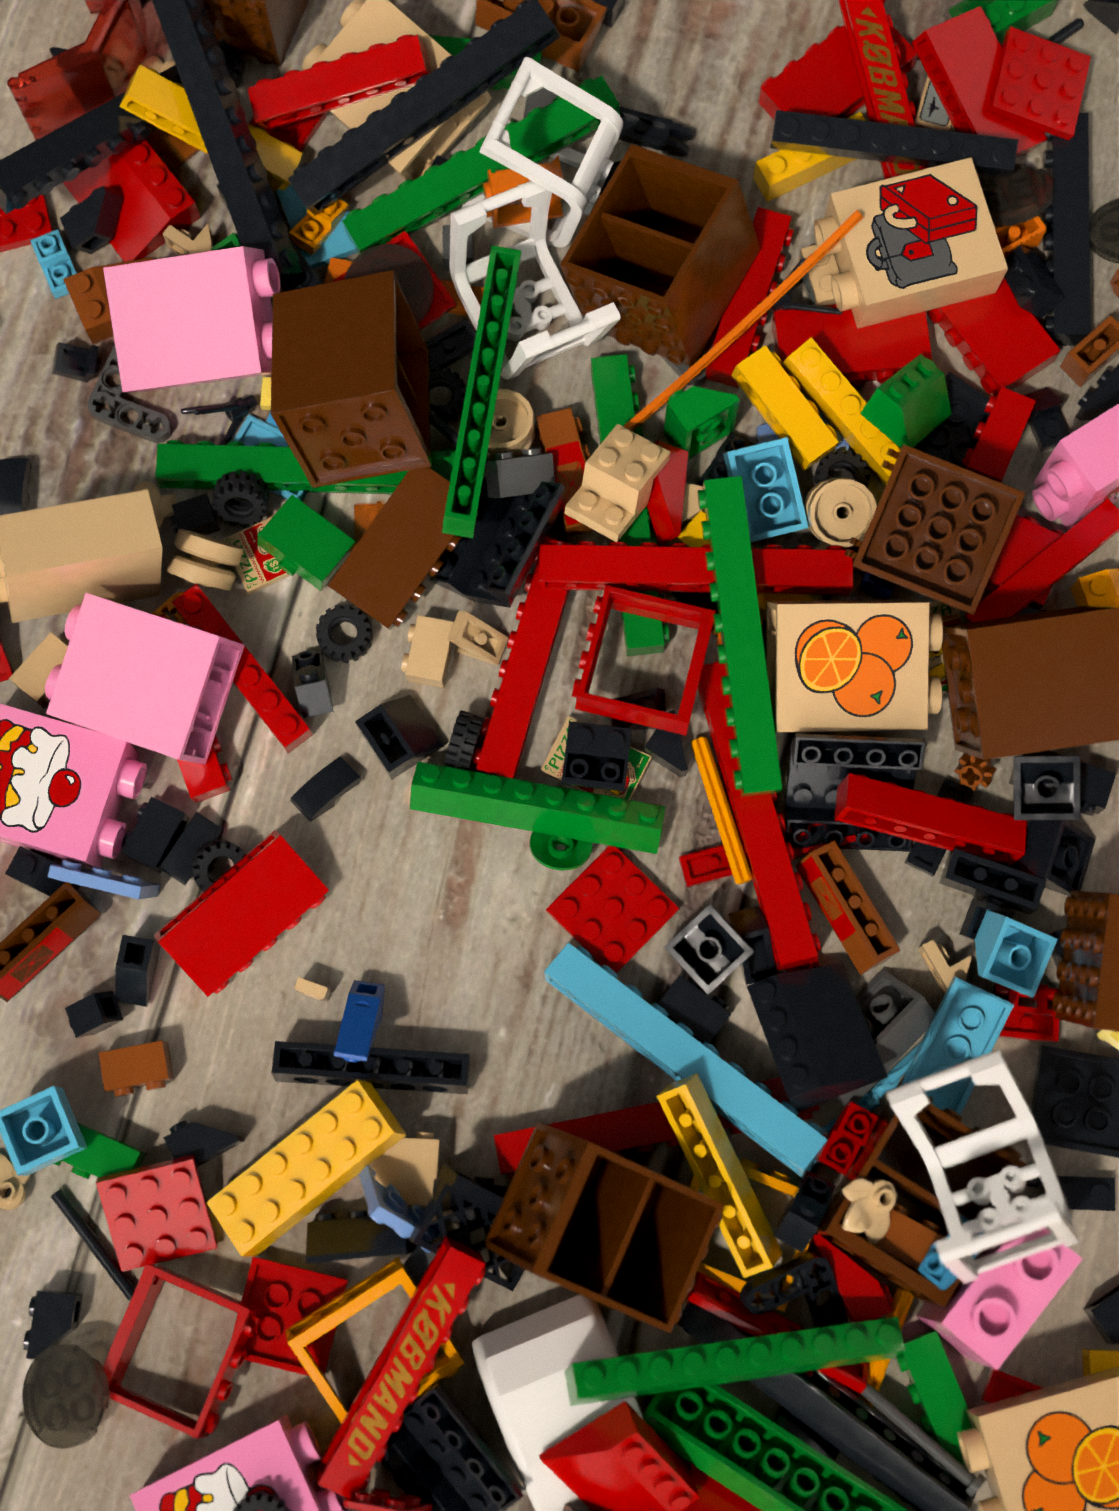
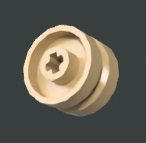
M498 389L487 453L489 460L495 459L494 454L501 452H513V457L522 456V450L534 448L536 444L534 414L529 401L520 393L510 389Z
M831 477L816 484L809 491L804 502L808 530L817 539L833 546L842 547L853 546V544L849 543L851 537L863 541L877 508L873 494L865 485L852 479ZM844 507L845 510L841 511L843 516L839 518L836 514L837 509Z
M178 529L174 545L178 549L191 554V557L181 554L171 555L166 571L194 584L231 591L236 575L233 571L219 566V563L231 566L238 565L244 549L213 537Z

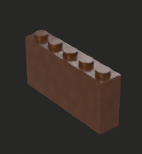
M429 467L409 470L328 584V587L389 630L393 626L399 628L409 614L405 611L412 600L417 603L425 592L426 587L423 584L428 576L431 575L434 578L442 568L444 562L440 559L447 550L453 552L462 539L461 536L442 533L450 482Z

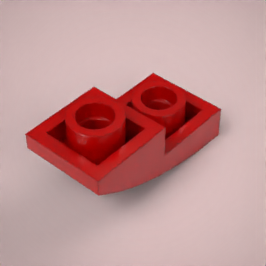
M849 1102L827 1135L826 1146L816 1158V1161L841 1175H847L860 1147L866 1145L879 1117L857 1104Z

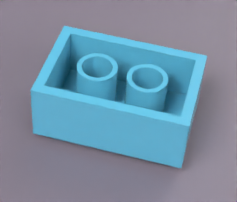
M787 437L723 454L728 477L742 476L750 542L809 528Z

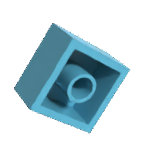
M52 1086L0 1110V1134L17 1175L28 1176L87 1149L64 1089L61 1087Z

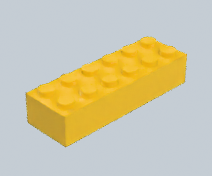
M356 1080L206 1203L241 1256H258L407 1134L370 1082Z

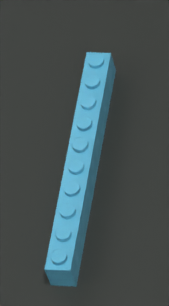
M567 943L544 971L545 981L675 1081L697 1073L714 1110L800 1177H803L823 1151L828 1140L824 1137L825 1132L818 1125L811 1121L807 1124L797 1116L798 1111L785 1101L779 1103L771 1097L772 1092L764 1084L758 1081L754 1084L744 1076L746 1074L739 1065L732 1061L729 1064L719 1057V1051L708 1042L701 1044L692 1037L694 1033L681 1022L676 1025L667 1018L668 1013L656 1003L650 1005L642 999L643 995L636 987L631 984L625 986L617 980L618 976L611 968L604 964L600 967L591 960L593 958L586 949L581 946L575 948L570 943Z

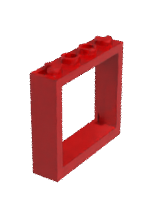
M606 585L603 597L597 596L593 613L598 614L596 624L591 622L589 624L586 641L591 642L589 651L583 650L581 654L579 669L583 670L582 678H575L571 697L576 698L575 709L686 736L713 626V614L716 611ZM611 609L698 629L678 715L589 694Z
M146 1264L93 1391L194 1438L209 1437V1434H212L219 1424L220 1415L218 1412L222 1402L229 1398L233 1390L234 1383L231 1380L236 1369L238 1370L242 1366L246 1358L247 1351L244 1349L249 1337H253L258 1329L260 1319L257 1317L260 1309L158 1264ZM164 1281L241 1314L198 1421L121 1386Z

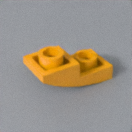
M339 198L316 216L307 209L305 217L289 232L290 239L295 245L313 255L336 228L346 213L349 204Z

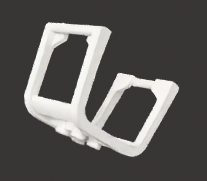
M525 57L514 80L511 82V86L479 152L565 200L562 207L563 217L557 218L552 230L546 228L545 238L548 246L566 247L570 243L582 215L589 216L614 162L609 160L623 130V120L609 105L533 59ZM545 88L601 121L586 154L566 146L549 156L553 159L559 156L560 162L578 168L572 184L511 149L509 133L504 129L506 124L510 123L508 119L520 95L527 97ZM484 193L463 204L462 208L485 199ZM491 217L486 218L487 221L492 222ZM530 222L504 227L530 238Z
M533 181L519 184L514 188L482 201H477L472 205L451 213L449 260L451 278L456 292L477 331L481 305H479L469 284L486 278L490 255L466 265L468 235L486 223V212L521 198L524 207H532L530 239L508 248L521 250L520 263L536 258L545 278L537 282L526 280L522 282L520 287L515 289L512 306L515 317L510 318L507 338L511 341H518L525 332L532 329L545 330L552 319L565 315L571 327L553 335H549L546 330L520 341L510 360H508L504 353L501 376L506 380L519 376L525 368L576 346L581 344L590 346L597 343L620 320V313L614 302L586 313L584 318L581 315L546 244V228L552 192ZM551 289L559 304L549 308L538 306L532 313L531 304L535 302L538 294Z
M1000 1049L971 1060H966V1062L887 1091L891 1107L905 1127L928 1168L950 1234L949 1238L935 1242L940 1259L964 1283L978 1279L979 1273L1061 1244L1069 1247L1080 1243L1072 1216L1037 1123ZM969 1075L975 1085L1000 1084L1017 1116L1016 1118L934 1147L916 1115L929 1103L925 1092ZM1027 1139L1036 1163L1022 1168L1012 1165L1007 1166L999 1174L985 1179L980 1177L974 1178L968 1183L967 1188L952 1193L944 1169ZM1041 1176L1046 1194L1032 1199L1020 1196L1012 1201L1007 1191L1013 1194L1020 1193L1024 1190L1026 1181ZM971 1201L982 1206L991 1202L995 1210L992 1208L984 1209L979 1213L977 1219L962 1223L957 1206ZM1048 1226L1053 1231V1233L974 1260L973 1253H978V1251L1025 1234H1030Z

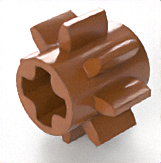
M964 753L959 759L961 764L956 767L954 772L959 774L961 785L964 784L975 791L980 783L982 786L988 787L992 781L991 776H993L997 768L992 766L990 759L982 760L974 756L970 757Z

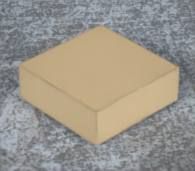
M298 977L294 986L297 992L324 1002L328 1001L331 990L328 987Z

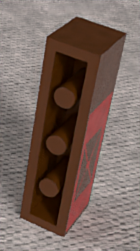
M65 882L0 942V998L8 1002L101 915L89 898L73 884Z

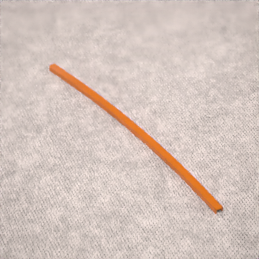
M856 210L752 312L623 427L634 431L664 405L673 393L682 389L831 251L863 218L862 214Z

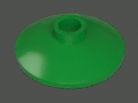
M532 832L530 836L529 847L531 854L540 864L550 869L565 871L578 868L587 862L592 853V842Z

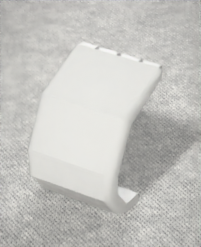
M580 1294L486 1333L472 1342L474 1356L488 1399L514 1466L535 1511H562L565 1504L581 1511L591 1510L540 1460L539 1455L624 1401L643 1419L635 1397L570 1406L564 1371L572 1363L619 1357L597 1301Z

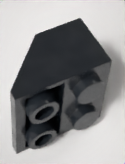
M411 695L383 703L355 721L358 730L391 780L416 765L417 762H421L444 747Z
M569 721L561 784L624 791L632 729Z

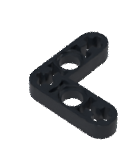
M816 1252L801 1255L749 1281L740 1292V1302L742 1305L756 1315L765 1314L805 1294L815 1328L831 1326L830 1319L825 1316L828 1314L831 1319L837 1322L833 1326L849 1324L831 1265ZM814 1263L818 1264V1266L815 1268V1272L817 1278H819L821 1281H817L816 1277L809 1273L813 1270L812 1265ZM791 1275V1286L785 1291H780V1280L784 1276ZM829 1290L830 1297L827 1303L821 1306L817 1305L819 1293ZM760 1292L761 1294L758 1296V1302L754 1303L753 1300L755 1299V1293Z

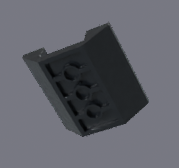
M484 476L478 505L480 513L476 518L473 538L462 537L453 552L447 550L440 559L444 562L442 568L430 580L471 601L510 608L540 551V545H543L565 502V486L561 483L541 481L539 487L532 494L489 498L486 476Z
M795 734L790 746L785 793V843L790 842L792 847H811L822 843L828 844L835 840L840 849L910 852L912 840L834 820L837 787L849 773L863 774L870 779L881 782H893L900 787L914 790L916 770H922L925 739ZM810 823H812V824H823V825H819V826H815V827H811V828H810ZM836 833L837 836L832 837L830 834ZM855 835V842L840 845L844 837ZM862 835H868L866 838H860Z
M440 1381L403 1411L404 1418L397 1432H392L387 1440V1449L381 1463L405 1494L420 1496V1502L432 1504L431 1511H505L525 1495V1488Z

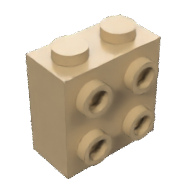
M415 1132V1138H402L372 1163V1169L376 1171L375 1179L384 1187L391 1183L399 1190V1195L405 1200L407 1205L427 1206L432 1198L434 1179L439 1180L437 1175L440 1170L441 1140L434 1139V1133Z

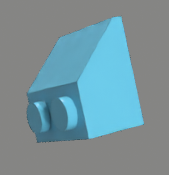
M987 910L975 937L978 975L1034 998L1058 939L1011 918Z

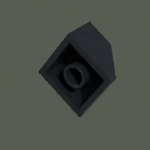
M1080 755L1014 756V820H1080Z
M1029 820L1026 827L1025 854L1015 863V869L1046 879L1044 888L1070 896L1071 890L1081 891L1096 839L1067 820Z
M712 904L708 905L664 947L707 995L755 952Z

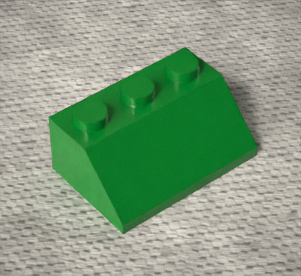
M963 0L949 8L948 12L954 18L981 6L990 21L999 43L1003 44L1005 33L1010 27L1022 31L1029 29L1051 16L1058 0Z
M920 354L880 385L860 414L900 448H902L903 444L914 448L952 414L944 373L936 367L932 360Z
M692 386L686 391L680 389L668 398L663 435L670 445L688 451V460L727 437L731 431H734L740 399L735 394Z

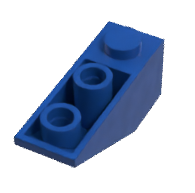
M353 981L348 994L334 1057H341L349 1062L367 1061L382 1020L385 984Z

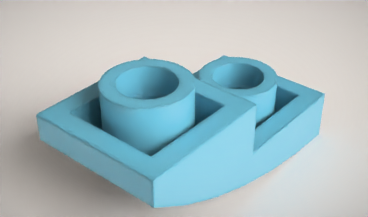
M58 229L30 240L54 298L57 299L69 294L63 279L76 274V270Z

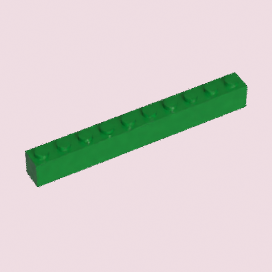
M602 75L596 79H586L579 85V88L609 105L620 115V104ZM557 96L553 103L544 108L537 107L533 109L521 121H512L506 124L504 130L509 133L511 149L538 163L597 130L601 121ZM486 136L478 140L471 149L467 151L460 150L454 153L449 161L444 164L429 167L424 172V175L419 178L404 181L394 192L388 195L381 194L377 196L369 206L363 209L357 208L349 212L346 218L342 220L345 232L361 259L363 260L403 231L410 235L483 194V183L488 182V170L491 169V173H495V171L510 169L479 152Z
M491 246L443 519L442 533L467 538H473L521 250Z
M627 354L591 358V377L600 444L617 424L624 426L635 416L634 411H639L638 393H632L631 383L635 382L634 364L628 365ZM641 424L633 432L643 437ZM647 506L618 542H624L627 546H639L641 543L646 542L657 544L656 536H650L649 526L653 524ZM633 591L664 599V595H658V592ZM621 611L627 657L664 652V643H669L667 624L662 625L660 620Z
M169 440L166 444H157L155 479L160 488L214 490L218 478L221 479L222 475L227 474L230 476V473L236 471L237 474H241V471L247 472L246 475L248 476L251 474L257 475V480L261 478L264 481V485L268 486V491L287 490L289 492L392 495L408 471L312 488L289 445L288 447H276L272 443H259L258 446H246L241 442L215 445L210 441L185 444L182 441ZM442 448L440 451H431L432 466L429 468L450 482L456 449Z
M742 476L704 480L702 490H698L697 495L699 509H705L706 521H701L703 540H709L710 552H705L707 571L713 570L714 583H709L711 602L717 601L718 614H713L715 633L721 632L722 645H717L719 664H725L726 676H721L723 695H729L730 707L725 708L727 727L733 726L734 739H729L731 758H737L738 770L733 771L735 790L741 789V797L778 793L782 790Z
M898 1317L577 1362L572 1363L564 1372L570 1406L893 1359L905 1351Z

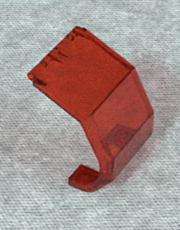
M85 0L90 14H99L85 42L18 73V77H12L7 81L8 87L35 140L126 92L132 76L147 56V22L139 0Z

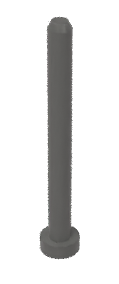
M867 1384L861 1395L968 1487L965 1492L973 1497L987 1478L981 1473L978 1476L970 1473L947 1450L874 1387Z

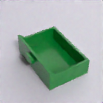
M291 495L259 532L257 545L280 561L278 566L287 574L293 576L296 573L319 591H322L329 579L350 555L356 541L294 495Z

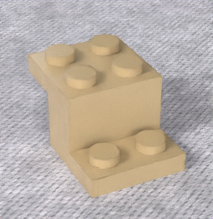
M617 424L586 461L582 486L566 504L564 514L618 542L649 503L653 479L669 461L671 452Z

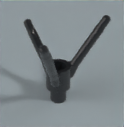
M805 258L800 260L787 278L806 260ZM802 278L766 311L773 310L775 312L782 308V310H800L837 315L843 313L838 308L793 303L789 293L803 283Z
M250 395L244 399L239 397L224 404L182 408L181 414L203 415L225 412L232 422L221 445H227L236 428L243 420L242 417L249 413V409L257 406V402L254 396Z

